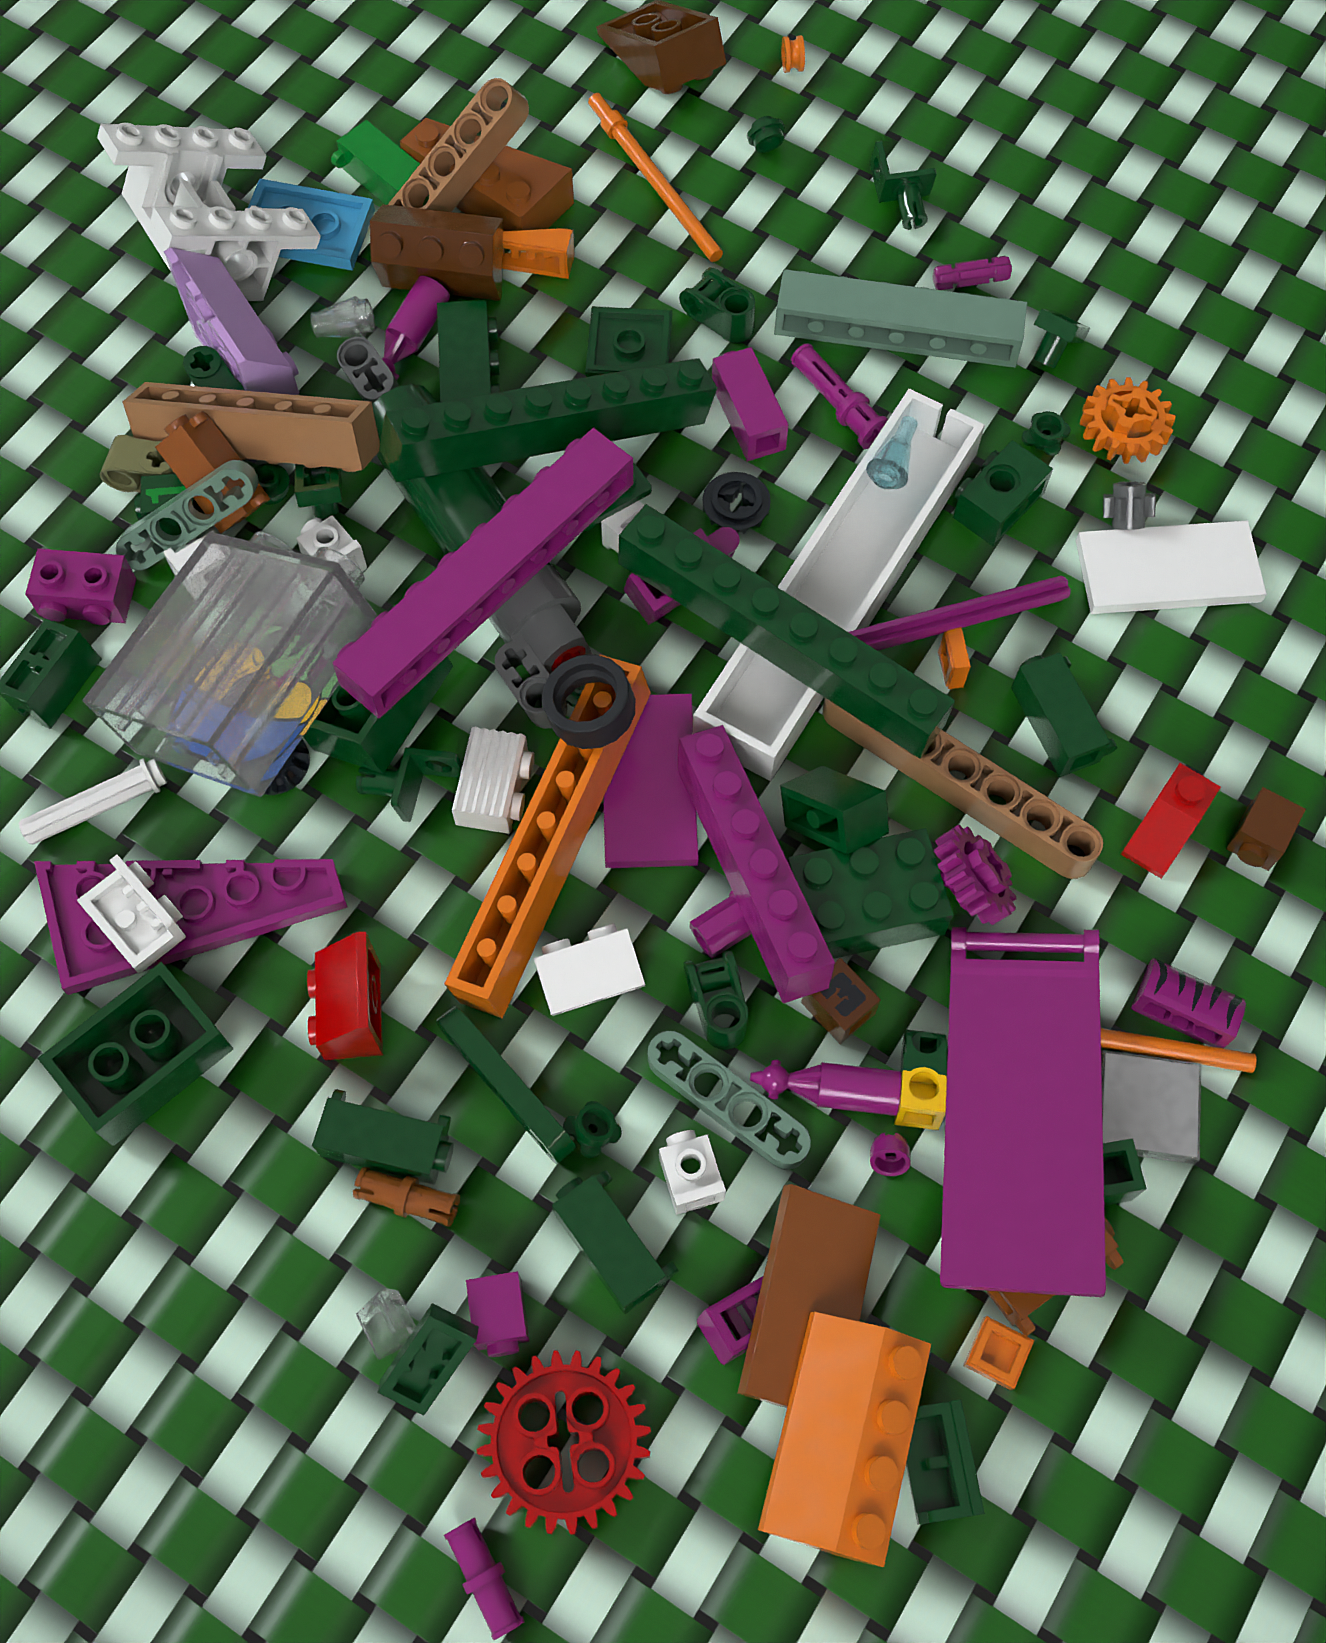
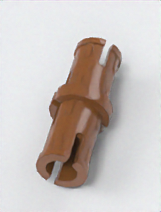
M365 1166L360 1170L354 1186L361 1188L353 1190V1197L355 1199H362L394 1209V1214L406 1218L407 1215L411 1214L441 1223L447 1227H450L454 1222L459 1208L453 1205L460 1203V1196L458 1194H451L421 1185L418 1178L408 1175L406 1178L401 1179L371 1170Z

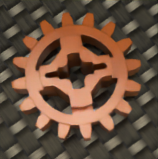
M1126 377L1124 385H1119L1114 379H1109L1106 389L1097 385L1093 395L1088 396L1080 419V425L1086 427L1083 438L1084 440H1096L1092 448L1095 452L1103 448L1108 450L1107 459L1110 461L1118 454L1122 455L1124 464H1128L1131 456L1135 455L1141 463L1145 462L1149 452L1155 456L1160 454L1163 445H1167L1173 432L1172 426L1176 418L1175 415L1168 414L1172 406L1171 401L1160 402L1159 398L1162 391L1160 389L1152 393L1147 391V381H1143L1137 387L1133 386L1131 377Z

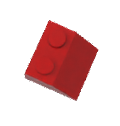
M356 932L315 952V969L308 970L307 973L308 994L310 999H315L316 1016L308 1017V1038L310 1045H316L324 1060L383 1055L381 963L367 932Z

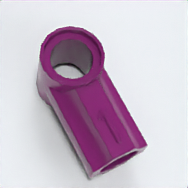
M732 890L728 898L690 921L689 926L697 943L705 954H708L712 959L752 934Z

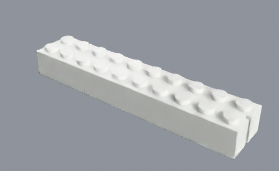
M908 389L778 588L847 632L868 627L977 455L985 424L950 408L946 415L941 439L939 440L935 438L943 404ZM740 643L693 714L692 734L723 725L742 766L771 781L824 697Z

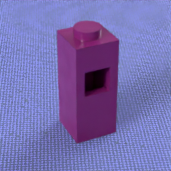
M752 347L739 351H730L722 356L713 358L712 379L718 388L716 396L746 461L786 450L789 424Z

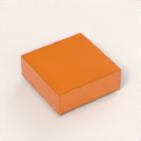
M962 627L944 632L938 650L945 685L948 689L963 688L971 667Z
M985 1316L963 1366L1009 1390H1013L1016 1387L1034 1340Z

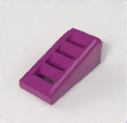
M763 1276L708 1307L697 1318L699 1328L722 1365L727 1364L747 1351L751 1331L738 1312L737 1307L742 1305L753 1323L758 1303L754 1296L760 1294ZM722 1316H724L725 1320L727 1321L728 1325L730 1326L731 1330L733 1331L734 1335L736 1336L737 1341H736V1339L734 1338L733 1334L731 1333L730 1329L728 1328V1326H727V1324L725 1323V1321H724V1319L722 1318Z

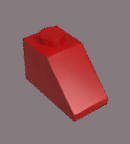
M1179 763L1121 855L1162 879L1202 819L1221 786Z

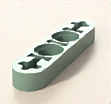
M231 460L224 463L127 528L117 542L116 554L124 555L131 569L144 570L165 557L163 553L165 550L171 547L175 551L245 505L252 498L258 486V475L254 468L240 460ZM230 478L232 480L239 478L243 480L244 485L242 488L235 486L223 496L221 490L224 489ZM203 496L208 498L214 506V512L211 514L198 512L192 505V497ZM159 519H174L180 525L182 533L177 536L165 533L160 527ZM148 536L151 537L152 542H150L145 552L142 550L135 552L130 547L132 544L135 546L141 544Z
M665 1031L658 1033L652 1038L648 1046V1064L657 1077L773 1165L781 1169H793L805 1161L810 1150L811 1139L808 1131L801 1123L682 1034L676 1031ZM673 1046L678 1047V1059L688 1067L692 1059L698 1061L690 1069L686 1081L683 1082L679 1079L683 1075V1068L671 1060L666 1065L660 1063L661 1052L658 1049L662 1047L670 1050ZM706 1072L713 1073L721 1079L723 1086L716 1096L704 1097L695 1090L694 1081L700 1074ZM743 1102L756 1104L762 1113L761 1121L752 1127H744L738 1124L733 1115L735 1107ZM771 1117L778 1121L774 1124L772 1131L784 1139L789 1137L790 1134L798 1138L795 1146L800 1151L798 1154L793 1151H788L784 1156L779 1154L777 1151L779 1141L769 1133L766 1136L765 1142L757 1138L765 1131Z

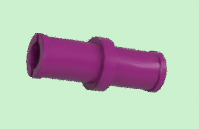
M474 1517L446 1533L444 1537L448 1541L465 1576L466 1582L462 1585L466 1594L473 1593L491 1631V1637L493 1640H496L525 1621L523 1616L520 1615L501 1576L506 1571L501 1561L495 1563Z

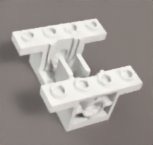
M131 123L100 124L97 138L113 164L129 165L122 195L169 270L170 267L164 251L171 247L219 257L247 301H263L281 249H317L321 235L303 209L293 207L272 209L251 206L250 208H245V211H235V206L221 187L227 168L263 169L267 156L249 130L242 128L212 129L204 126H197L195 128L172 127L166 124L158 126L133 125Z

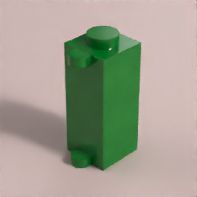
M368 120L363 121L337 140L338 150L331 157L333 165L339 169L343 168L344 171L386 205L389 204L420 165L419 162ZM429 195L425 198L423 206L428 202Z

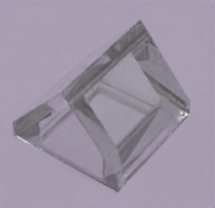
M383 1289L379 1291L356 1313L368 1341L379 1360L402 1348L416 1328L398 1290Z

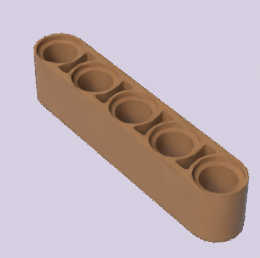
M501 78L488 80L388 205L452 212L524 124L529 113V105L525 96ZM508 98L507 104L500 110L501 104ZM481 131V136H480L479 139L474 143V139H475L477 133H479V132ZM455 163V168L448 175L450 167ZM429 195L428 202L423 206L425 198Z

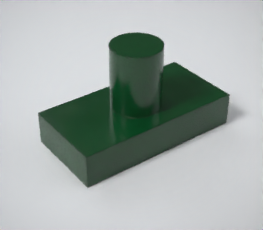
M1041 309L1033 325L1046 330V333L1033 358L1049 367L1055 368L1068 342L1083 343L1090 327L1056 311Z
M295 464V496L298 508L312 506L314 516L317 518H328L338 514V502H342L341 468L323 466L307 468L303 464Z
M432 1303L380 1379L377 1393L424 1416L476 1342L479 1326Z

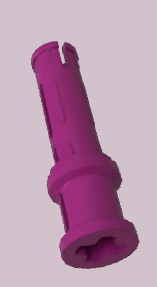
M807 343L800 346L791 357L792 365L797 367L816 390L836 409L837 421L842 426H849L858 436L859 445L863 449H869L888 421V418L886 416H879L869 405V398L864 393L854 392L813 349L814 347L811 344Z

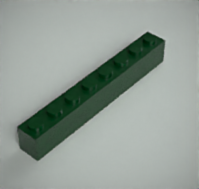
M700 358L391 410L385 412L379 450L395 482H401L564 451L573 440L581 439L592 428L596 429L610 441H617L705 424L718 388Z
M645 504L619 534V565L919 759H921L945 726L955 703L954 699L649 505Z

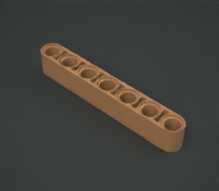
M824 698L823 716L830 726L1059 875L1068 879L1084 877L1099 857L1103 848V839L1099 831L1092 825L943 730L940 731L927 749L929 754L923 755L919 759L830 700ZM957 770L963 772L968 779H957L949 771ZM997 795L1002 797L1007 804H995L988 796ZM1036 820L1042 823L1046 830L1038 831L1032 828L1028 821ZM1072 845L1081 848L1086 856L1079 857L1074 855L1067 846Z

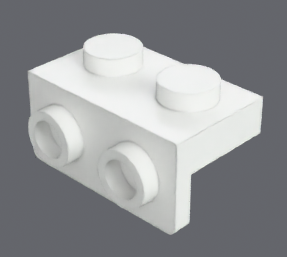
M115 855L109 861L116 870L77 901L137 973L140 974L186 938L185 934L176 924L183 916L165 895L156 900L148 891V888L154 882L136 861L128 867L118 855Z

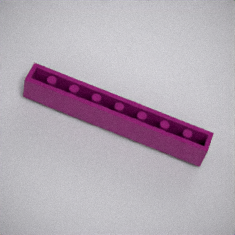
M594 428L581 439L573 440L556 462L550 467H543L526 489L519 495H512L504 503L501 511L488 523H482L477 526L466 543L457 551L446 554L439 562L437 569L423 581L414 583L397 605L390 611L379 614L367 632L357 641L346 644L339 651L336 659L332 662L339 685L380 719L633 485V457Z

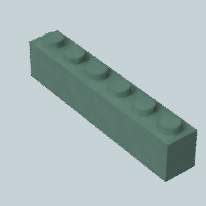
M783 269L776 309L774 335L1015 368L1024 339L1027 302Z

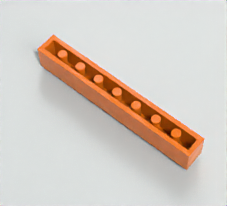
M610 658L623 668L636 698L635 716L629 729L617 741L601 748L581 749L566 744L560 738L444 983L459 1003L503 1018L651 694L641 666ZM601 682L585 684L569 719L583 722L603 716L612 707L616 699L614 688Z

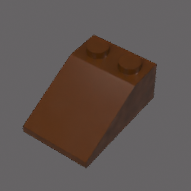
M661 0L652 1L596 27L598 35L645 86L661 91L662 94L678 92L683 88L682 84L693 79L699 80L710 77L714 69L727 64L718 17Z

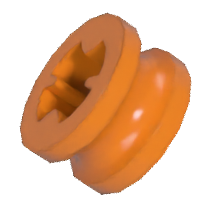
M802 35L796 36L795 40H790L788 36L782 38L781 55L784 73H790L792 68H796L798 72L804 71L805 46Z

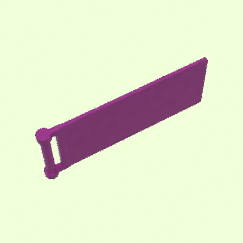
M952 927L940 1284L944 1288L1085 1297L1105 1296L1099 930L1084 929L1083 934L967 932V927ZM966 951L1083 953L1084 962L966 959Z

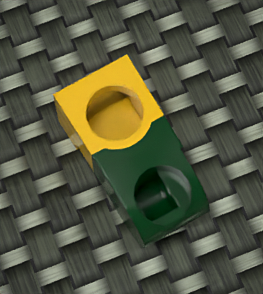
M906 1029L901 1050L900 1102L894 1125L939 1130L946 1114L947 1038L945 1034Z

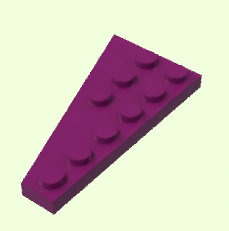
M275 859L273 863H246L244 860H226V863L202 864L201 860H135L154 882L148 888V891L154 898L158 900L165 895L181 913L183 918L177 921L176 924L186 936L185 939L144 971L153 969L160 962L166 965L348 908L333 859ZM34 861L62 990L67 995L137 974V971L77 901L81 896L116 870L112 864H97L95 861H77L75 865H54L51 861ZM126 861L125 864L129 867L135 861Z

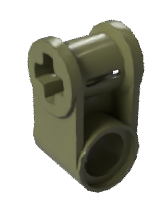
M118 435L113 439L100 471V478L105 484L118 491L141 493V476L175 473L155 448L161 441L139 439L129 435Z

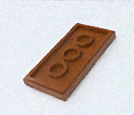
M793 1184L783 1186L738 1394L787 1408L810 1312L860 1321L880 1214Z

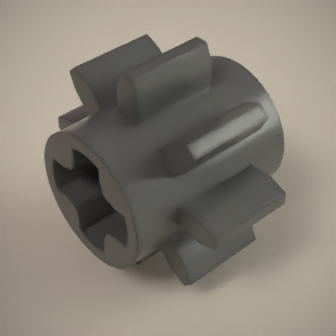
M1136 481L1118 482L1113 484V494H1103V518H1112V528L1119 530L1145 528L1146 517H1155L1156 493H1146L1147 483Z

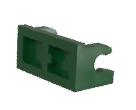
M45 618L1 677L0 695L22 716L25 717L30 713L42 726L52 729L102 658L79 631Z
M961 1399L918 1406L906 1461L917 1525L985 1514Z

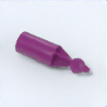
M427 276L418 277L385 330L384 358L382 357L396 381L399 375L395 373L394 364L418 351L437 320V303L448 302L450 299L448 291L440 283Z
M772 1060L771 1065L767 1066L763 1071L750 1074V1081L761 1085L769 1093L768 1097L771 1099H777L778 1095L788 1088L817 1104V1107L894 1116L898 1113L901 1071L821 1062L820 1065L789 1074L781 1066V1061Z

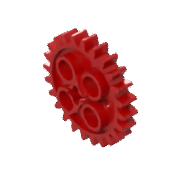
M554 1350L551 1366L544 1368L541 1361L535 1355L532 1357L533 1373L527 1376L515 1366L512 1371L517 1384L513 1388L500 1382L496 1385L498 1391L504 1397L502 1403L486 1402L484 1405L495 1416L494 1423L478 1425L477 1429L491 1437L490 1444L476 1449L477 1454L484 1457H492L493 1464L485 1468L481 1472V1476L484 1479L498 1477L501 1481L491 1493L493 1499L502 1498L507 1494L512 1497L506 1514L513 1516L523 1507L528 1509L525 1526L530 1529L540 1516L546 1517L547 1534L551 1535L556 1530L559 1519L565 1520L570 1535L576 1534L578 1518L584 1516L589 1525L596 1529L598 1528L596 1511L603 1508L609 1515L615 1518L618 1514L612 1499L619 1495L626 1500L632 1501L634 1497L625 1483L628 1478L633 1480H644L645 1475L634 1466L635 1459L650 1458L651 1451L637 1445V1439L651 1434L650 1427L635 1425L634 1421L646 1411L645 1405H628L627 1401L635 1392V1386L631 1384L618 1390L615 1385L619 1380L620 1370L615 1368L605 1377L601 1375V1357L597 1356L589 1368L582 1367L581 1352L576 1350L570 1365H563L558 1350ZM558 1392L565 1393L568 1430L571 1435L579 1436V1443L570 1446L574 1488L571 1492H565L563 1488L561 1453L557 1447H550V1439L559 1437V1423L555 1400ZM587 1395L599 1398L604 1406L601 1418L591 1425H583L577 1422L573 1414L576 1402L581 1397ZM542 1402L549 1407L550 1419L547 1425L537 1432H530L524 1429L521 1423V1414L524 1408L530 1403ZM590 1451H600L609 1460V1471L598 1482H588L580 1476L579 1462ZM539 1457L548 1458L554 1464L555 1477L546 1488L533 1489L527 1483L526 1469L534 1459Z

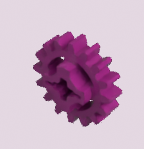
M961 825L955 826L935 840L938 847L934 849V853L942 860L937 865L941 870L940 874L944 886L949 888L955 895L960 907L967 910L971 916L977 914L981 923L989 922L991 925L996 924L1016 910L1013 901L1017 900V898L1009 889L1013 885L1009 879L1012 877L1007 863L1003 862L996 854L988 840L983 839L980 835L974 837L970 827L967 826L963 829Z

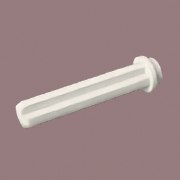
M143 758L139 760V766L22 819L19 822L20 831L29 844L34 845L151 790H154L155 793L160 792V786L167 783L166 778L155 758L148 762Z

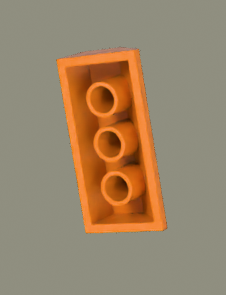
M810 1312L758 1527L759 1531L853 1561L884 1567L929 1358L930 1343L886 1327L818 1312Z

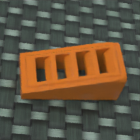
M558 228L503 232L502 269L564 279L569 278L574 260L573 230ZM504 248L510 249L511 253H504Z

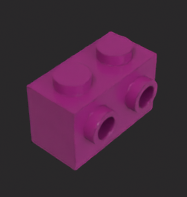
M37 548L25 595L38 615L51 621L60 622L65 619L86 620L96 625H106L109 622L126 623L136 577L124 555Z

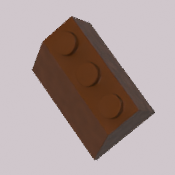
M382 204L371 218V263L382 287L411 290L419 276H427L440 283L448 291L449 295L501 300L503 218Z

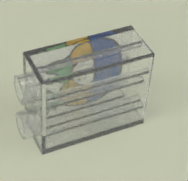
M209 531L82 701L136 754L150 759L155 758L158 762L262 797L338 687L339 682L332 662L336 659L339 651L349 642L357 641L370 629L372 622L378 616L358 590L365 580L364 574L352 560L328 547H320L313 556L294 552L284 542L265 532H256L247 541Z

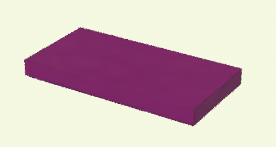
M659 694L649 696L604 795L605 868L698 866L696 809L677 769L679 738L691 735L693 732L692 694Z

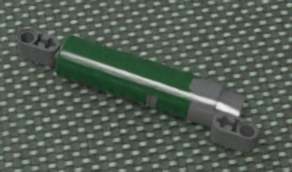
M352 337L340 345L337 351V360L362 400L372 403L380 442L386 411L438 403L424 386L414 384L399 386L388 366L366 338ZM381 386L383 390L377 393L375 389ZM379 451L376 454V456L378 457L386 471L389 473V475L395 482L381 452ZM483 466L395 482L444 555L457 551L469 540L474 529L482 523H488L501 511L504 503L507 501ZM551 561L488 618L505 642L495 655V667L529 719L536 726L543 729L552 728L543 707L534 708L536 701L542 697L543 687L549 675L561 663L576 656L592 655L585 638L574 624L581 612V602ZM520 665H523L531 676L525 681L522 680L516 671V668ZM566 700L562 707L565 716L567 714Z

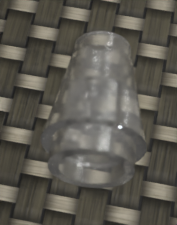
M357 296L319 310V312L311 313L312 328L317 338L324 336L365 338L366 333L374 332L375 330L374 315L367 298L359 300Z

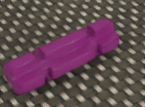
M1007 256L991 258L992 262H988L986 258L955 263V268H952L951 264L936 266L933 271L935 289H952L953 284H956L957 288L990 283L989 279L992 278L993 282L1006 281L1010 279L1012 272L1010 259Z

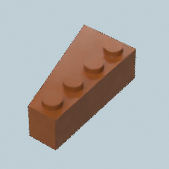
M425 118L400 140L401 148L421 164L450 126ZM476 135L474 143L479 139L480 136ZM505 146L458 203L456 208L465 214L503 218V232L548 229L574 204L572 169ZM455 163L450 167L448 175L455 168Z

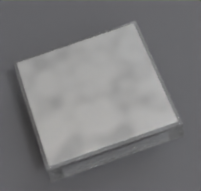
M1103 1050L1101 1052L1103 1143L1133 1138L1137 1155L1140 1157L1190 1164L1197 1163L1200 1160L1201 1064Z

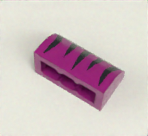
M1153 958L1150 960L1130 1009L1206 1045L1224 1049L1237 1036L1244 1016L1246 1001L1237 995Z

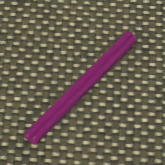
M1057 576L850 631L849 633L879 651L941 634L955 628H963L1059 602L1070 596L1071 589L1068 586V579L1066 577Z

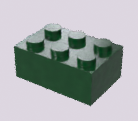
M362 613L313 684L312 689L315 696L313 706L310 710V716L299 729V732L315 751L384 774L453 665L449 658L446 657L380 719L377 718L339 685L332 664L339 651L346 644L357 641L370 629L376 617Z
M926 828L881 837L849 854L829 848L788 857L787 862L833 959L944 935L953 917L951 905Z
M160 962L37 1059L92 1129L114 1146L234 1048L166 966Z

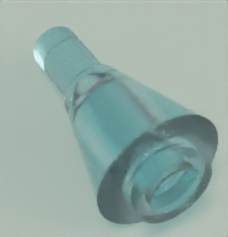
M905 416L902 418L895 435L867 464L866 471L868 476L880 488L899 489L908 482L911 440L918 426V422L913 417Z

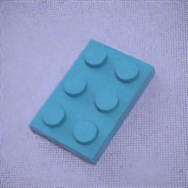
M259 179L248 205V208L257 206L259 208L286 209L289 207L303 209L321 235L317 249H281L278 257L353 271L368 231L370 220L375 212L373 199L266 179Z

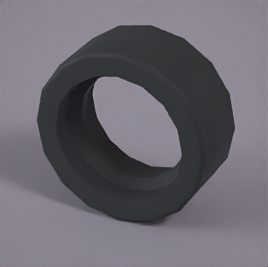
M596 654L576 656L561 663L549 675L543 687L542 706L555 734L566 744L577 748H601L617 741L629 729L635 716L636 698L623 668L610 658ZM596 682L605 683L614 688L616 699L612 707L603 716L583 722H576L565 717L562 710L563 704L576 688L587 683Z

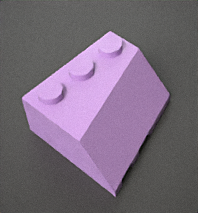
M172 247L165 250L164 254L192 329L203 346L214 348L219 353L234 378L239 380L245 391L299 394L294 378L299 372L293 359L286 351L284 353L280 351L272 332L265 324H262L219 257Z

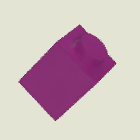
M518 1271L466 1280L471 1323L479 1326L474 1346L478 1351L487 1349L488 1357L518 1353V1344L530 1342L522 1279Z

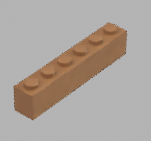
M144 382L122 401L133 437L152 441L164 440L168 436L164 429L182 415L186 414L190 420L201 411H204L241 460H264L269 464H280L283 462L303 464L307 468L333 467L341 468L346 472L363 470L380 451V440L370 401Z

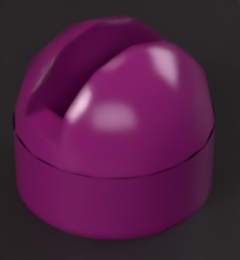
M882 1133L874 1139L870 1149V1165L875 1172L884 1176H898L910 1168L911 1151L907 1140L898 1133H895V1135H885V1133ZM886 1153H895L896 1156H886Z

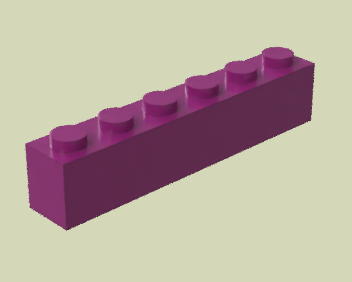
M720 725L679 738L677 769L783 1004L828 989L835 961L724 726Z

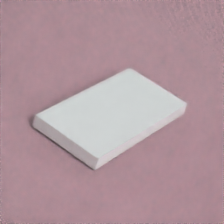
M1248 520L1145 527L1136 530L1079 532L1076 538L1091 614L1262 602L1267 595Z

